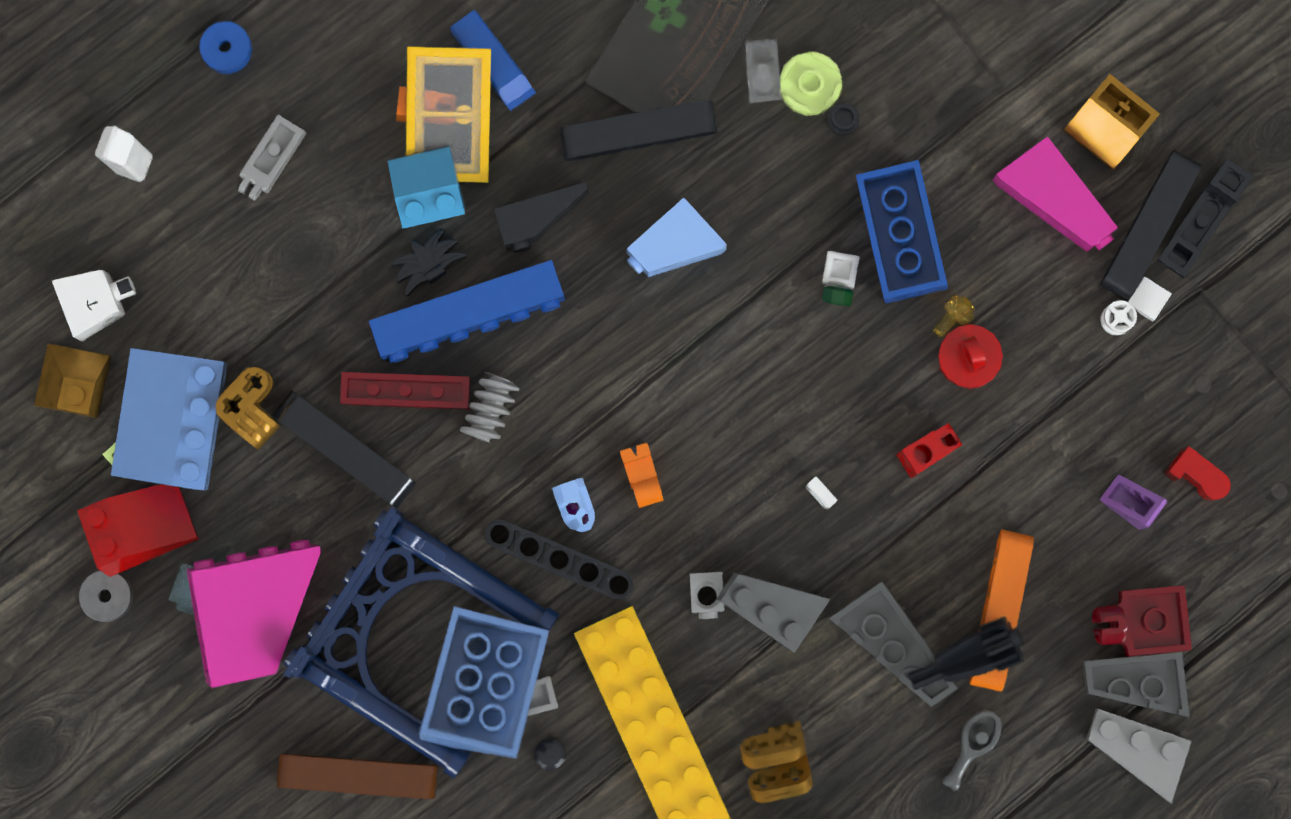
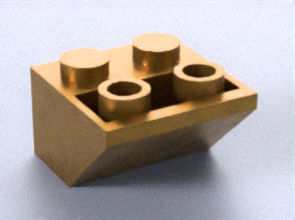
M1109 74L1063 131L1110 169L1114 170L1160 113Z

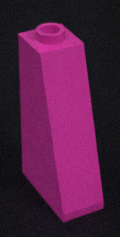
M1048 136L997 173L992 180L996 186L1086 252L1093 247H1096L1099 251L1114 240L1111 234L1118 227Z

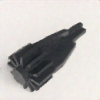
M1005 616L979 626L980 631L961 638L934 656L936 662L908 673L914 690H918L941 679L945 682H952L986 674L995 669L999 672L1024 662V654L1020 649L1021 646H1024V641L1017 627L1012 628L1011 623L1007 621Z

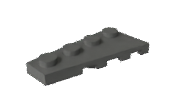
M883 581L829 618L850 635L855 642L872 654L884 667H887L894 673L899 680L929 706H934L958 689L954 681L945 682L941 679L918 690H914L908 673L936 662L934 657L936 655Z

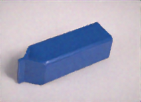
M473 10L450 27L451 35L461 48H491L490 87L510 111L536 93L525 75L476 10Z

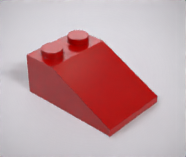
M160 484L108 497L77 510L97 569L108 577L199 539L181 489L177 486Z

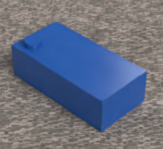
M919 160L857 174L856 179L885 304L947 290L948 284Z

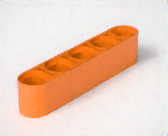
M1003 529L1000 530L980 626L1005 616L1007 621L1011 623L1012 628L1017 627L1033 550L1034 536ZM995 669L986 674L970 677L969 685L1002 692L1008 669L999 672Z

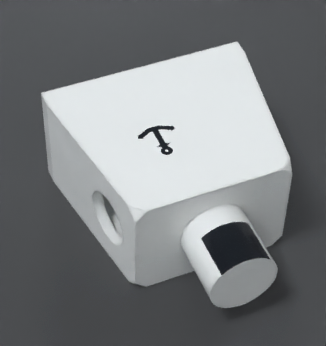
M104 270L52 281L74 338L80 341L86 340L122 318L125 312L120 300L136 294L135 287L129 276L113 282L110 274Z

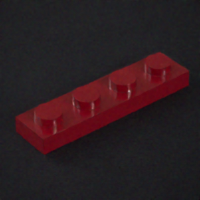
M342 372L340 404L469 410L471 378L468 376Z

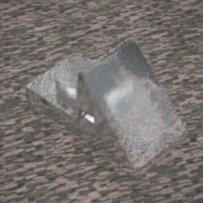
M777 38L746 41L744 61L747 70L750 103L781 100Z

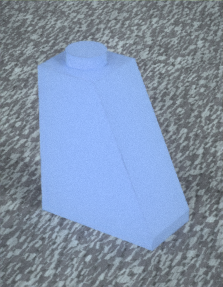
M683 198L627 248V254L630 256L627 262L638 274L643 271L650 277L720 255L726 250L727 244L687 200Z

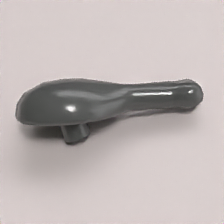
M983 709L978 711L964 724L961 732V753L951 772L943 778L944 786L950 787L953 791L959 790L961 779L969 764L975 758L991 751L998 743L1002 724L1001 718L994 710Z

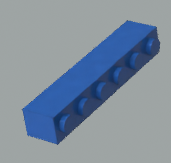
M549 260L369 320L380 357L384 361L389 359L390 363H395L407 359L409 352L420 349L421 353L435 350L439 347V342L448 339L451 340V343L469 338V332L481 329L482 333L495 330L500 327L499 322L511 319L512 323L525 320L530 317L529 312L541 309L543 313L555 310L560 307L559 302L565 301L553 262Z

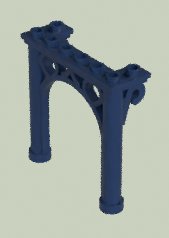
M391 507L388 512L383 510L376 519L374 527L377 530L374 535L377 538L375 541L369 539L363 547L360 555L364 558L357 568L352 566L345 575L342 582L346 586L340 595L335 593L327 603L325 610L328 613L322 623L317 621L310 629L307 637L311 640L307 646H301L298 650L294 648L284 662V665L287 667L284 675L288 678H305L444 768L443 772L455 779L472 751L420 740V730L423 721L387 698L378 689L371 677L367 663V644L371 628L379 612L392 597L403 589L423 581L442 580L463 588L517 623L550 631L560 613L550 607L546 609L411 523L403 517L404 513ZM393 542L400 546V548L389 549ZM402 555L408 562L407 577L396 582H390L384 576V567L392 556ZM413 555L440 572L415 574ZM375 570L378 581L383 586L390 587L384 593L379 589L370 596L360 594ZM373 603H374V605L371 607V609H370L369 612H368V610H367L365 604H373ZM352 605L358 611V622L356 625L362 626L360 634L351 627H341L338 629ZM350 634L356 640L357 655L341 662L334 657L332 648L341 635ZM323 650L327 661L319 657ZM358 663L364 685L339 669L348 668Z

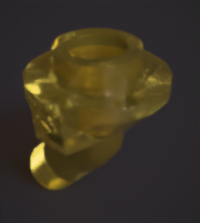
M953 295L945 303L946 315L935 326L933 331L939 337H944L956 321L962 326L971 322L974 319L972 303L964 296Z

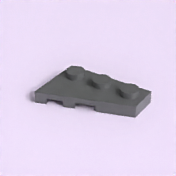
M737 572L733 573L716 598L794 653L830 601L825 596L808 593Z
M1182 652L1082 661L1086 694L1190 717Z

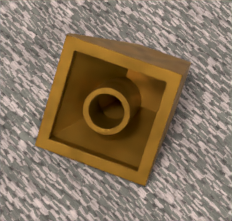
M48 344L34 406L98 418L111 356Z

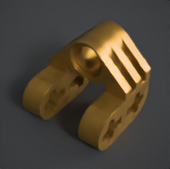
M251 367L244 370L216 401L215 408L218 416L259 450L277 431L280 425L260 406L273 390V378L265 370ZM254 376L261 378L260 383L263 385L261 389L252 388L254 383L251 379ZM231 400L240 401L237 405L240 409L238 413L230 412L232 406L229 404Z
M800 721L768 728V733L749 737L742 742L740 751L745 766L752 769H760L776 765V767L754 772L749 777L748 786L753 800L767 803L803 795L811 790L813 780Z

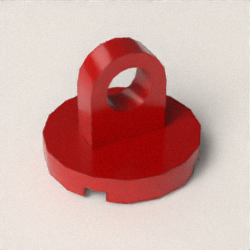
M971 324L959 326L948 333L940 344L938 352L939 367L945 378L951 383L966 389L979 388L992 381L1001 369L1003 359L1001 344L995 335L984 327Z

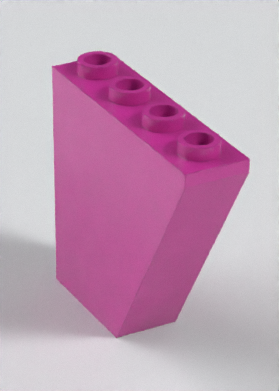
M308 539L291 542V548L278 550V546H269L258 549V555L246 557L245 552L234 553L226 556L227 561L214 563L213 559L195 561L193 568L186 569L205 679L211 688L276 674L320 556V546L313 543L310 544Z

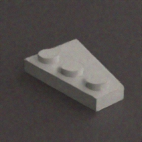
M1096 709L1086 740L1128 770L1142 783L1149 786L1167 802L1172 803L1191 741Z

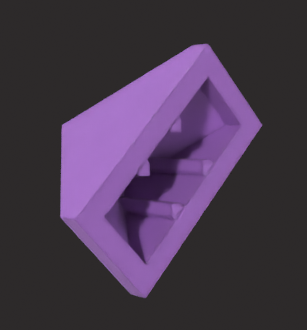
M1119 474L1100 498L1103 504L1138 530L1148 528L1167 503L1165 498Z

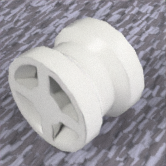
M1119 300L1111 303L1103 310L1100 322L1107 333L1121 335L1134 326L1137 320V313L1132 304Z

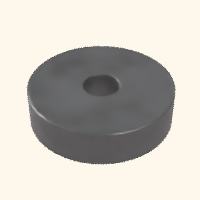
M97 571L88 576L81 585L79 602L84 613L91 619L100 622H112L122 618L129 611L133 602V589L130 582L122 574L118 573L108 577L103 572ZM105 590L111 593V599L108 602H104L101 598Z

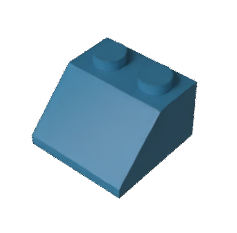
M450 146L388 160L394 198L402 229L465 214V205Z

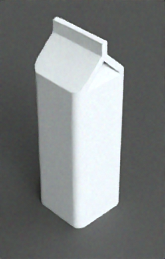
M107 126L104 129L95 151V155L115 173L139 182L144 180L153 157L134 136L116 126Z

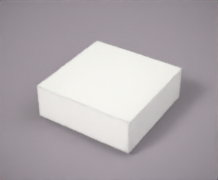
M828 251L822 284H839L853 289L859 256Z
M1143 277L1136 291L1127 302L1132 304L1138 313L1153 322L1170 298L1171 293L1147 277Z
M817 477L813 478L806 485V489L824 509L828 510L838 501Z

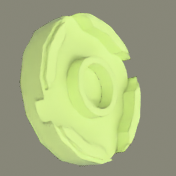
M808 52L792 57L784 65L779 78V90L784 103L793 111L803 115H819L828 111L837 102L842 90V80L837 64L828 56L818 52Z

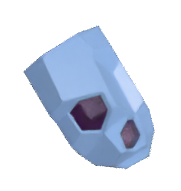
M583 478L575 479L552 488L564 523L570 529L579 532L590 530L595 521V512Z

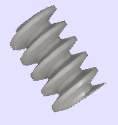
M485 372L490 379H480L479 384L486 390L475 391L474 396L481 403H470L469 407L476 415H465V420L471 424V427H461L460 432L490 443V439L501 438V435L494 428L505 427L506 425L499 416L510 415L511 413L503 406L504 403L515 402V399L508 394L509 391H519L520 388L507 379Z

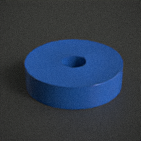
M226 21L218 22L211 25L203 33L200 40V53L203 60L212 70L222 74H231L241 70L249 62L252 54V44L247 33L239 25ZM225 43L231 44L228 52L221 51V47Z

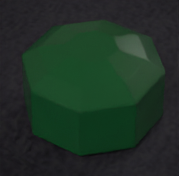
M829 284L824 286L822 300L825 303L850 307L854 292L844 285Z

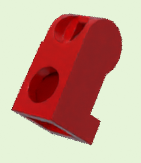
M950 423L902 449L896 456L910 479H912L963 444Z
M1190 446L1183 448L1163 473L1173 481L1183 477L1195 486L1198 494L1207 501L1224 498L1230 491L1231 483L1226 474Z

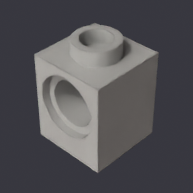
M722 572L690 574L692 613H698L699 619L718 618V612L725 611L724 604L716 599L712 605L706 606L699 602L697 595L701 588L711 587L715 590L718 597L723 590Z

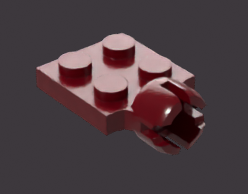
M1185 585L1118 591V603L1110 606H1099L1093 610L1092 623L1108 622L1109 628L1093 630L1096 642L1101 645L1121 644L1124 648L1125 656L1192 650Z

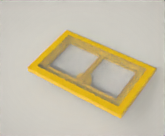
M407 46L406 156L450 146L459 182L488 183L491 48Z

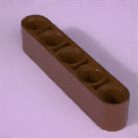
M279 754L276 787L435 799L438 766L300 754Z

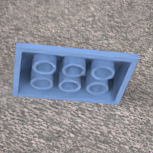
M131 348L111 476L183 488L208 490L219 416L215 407L216 401L224 390L228 363Z
M454 607L423 718L420 740L452 748L517 758L549 630Z

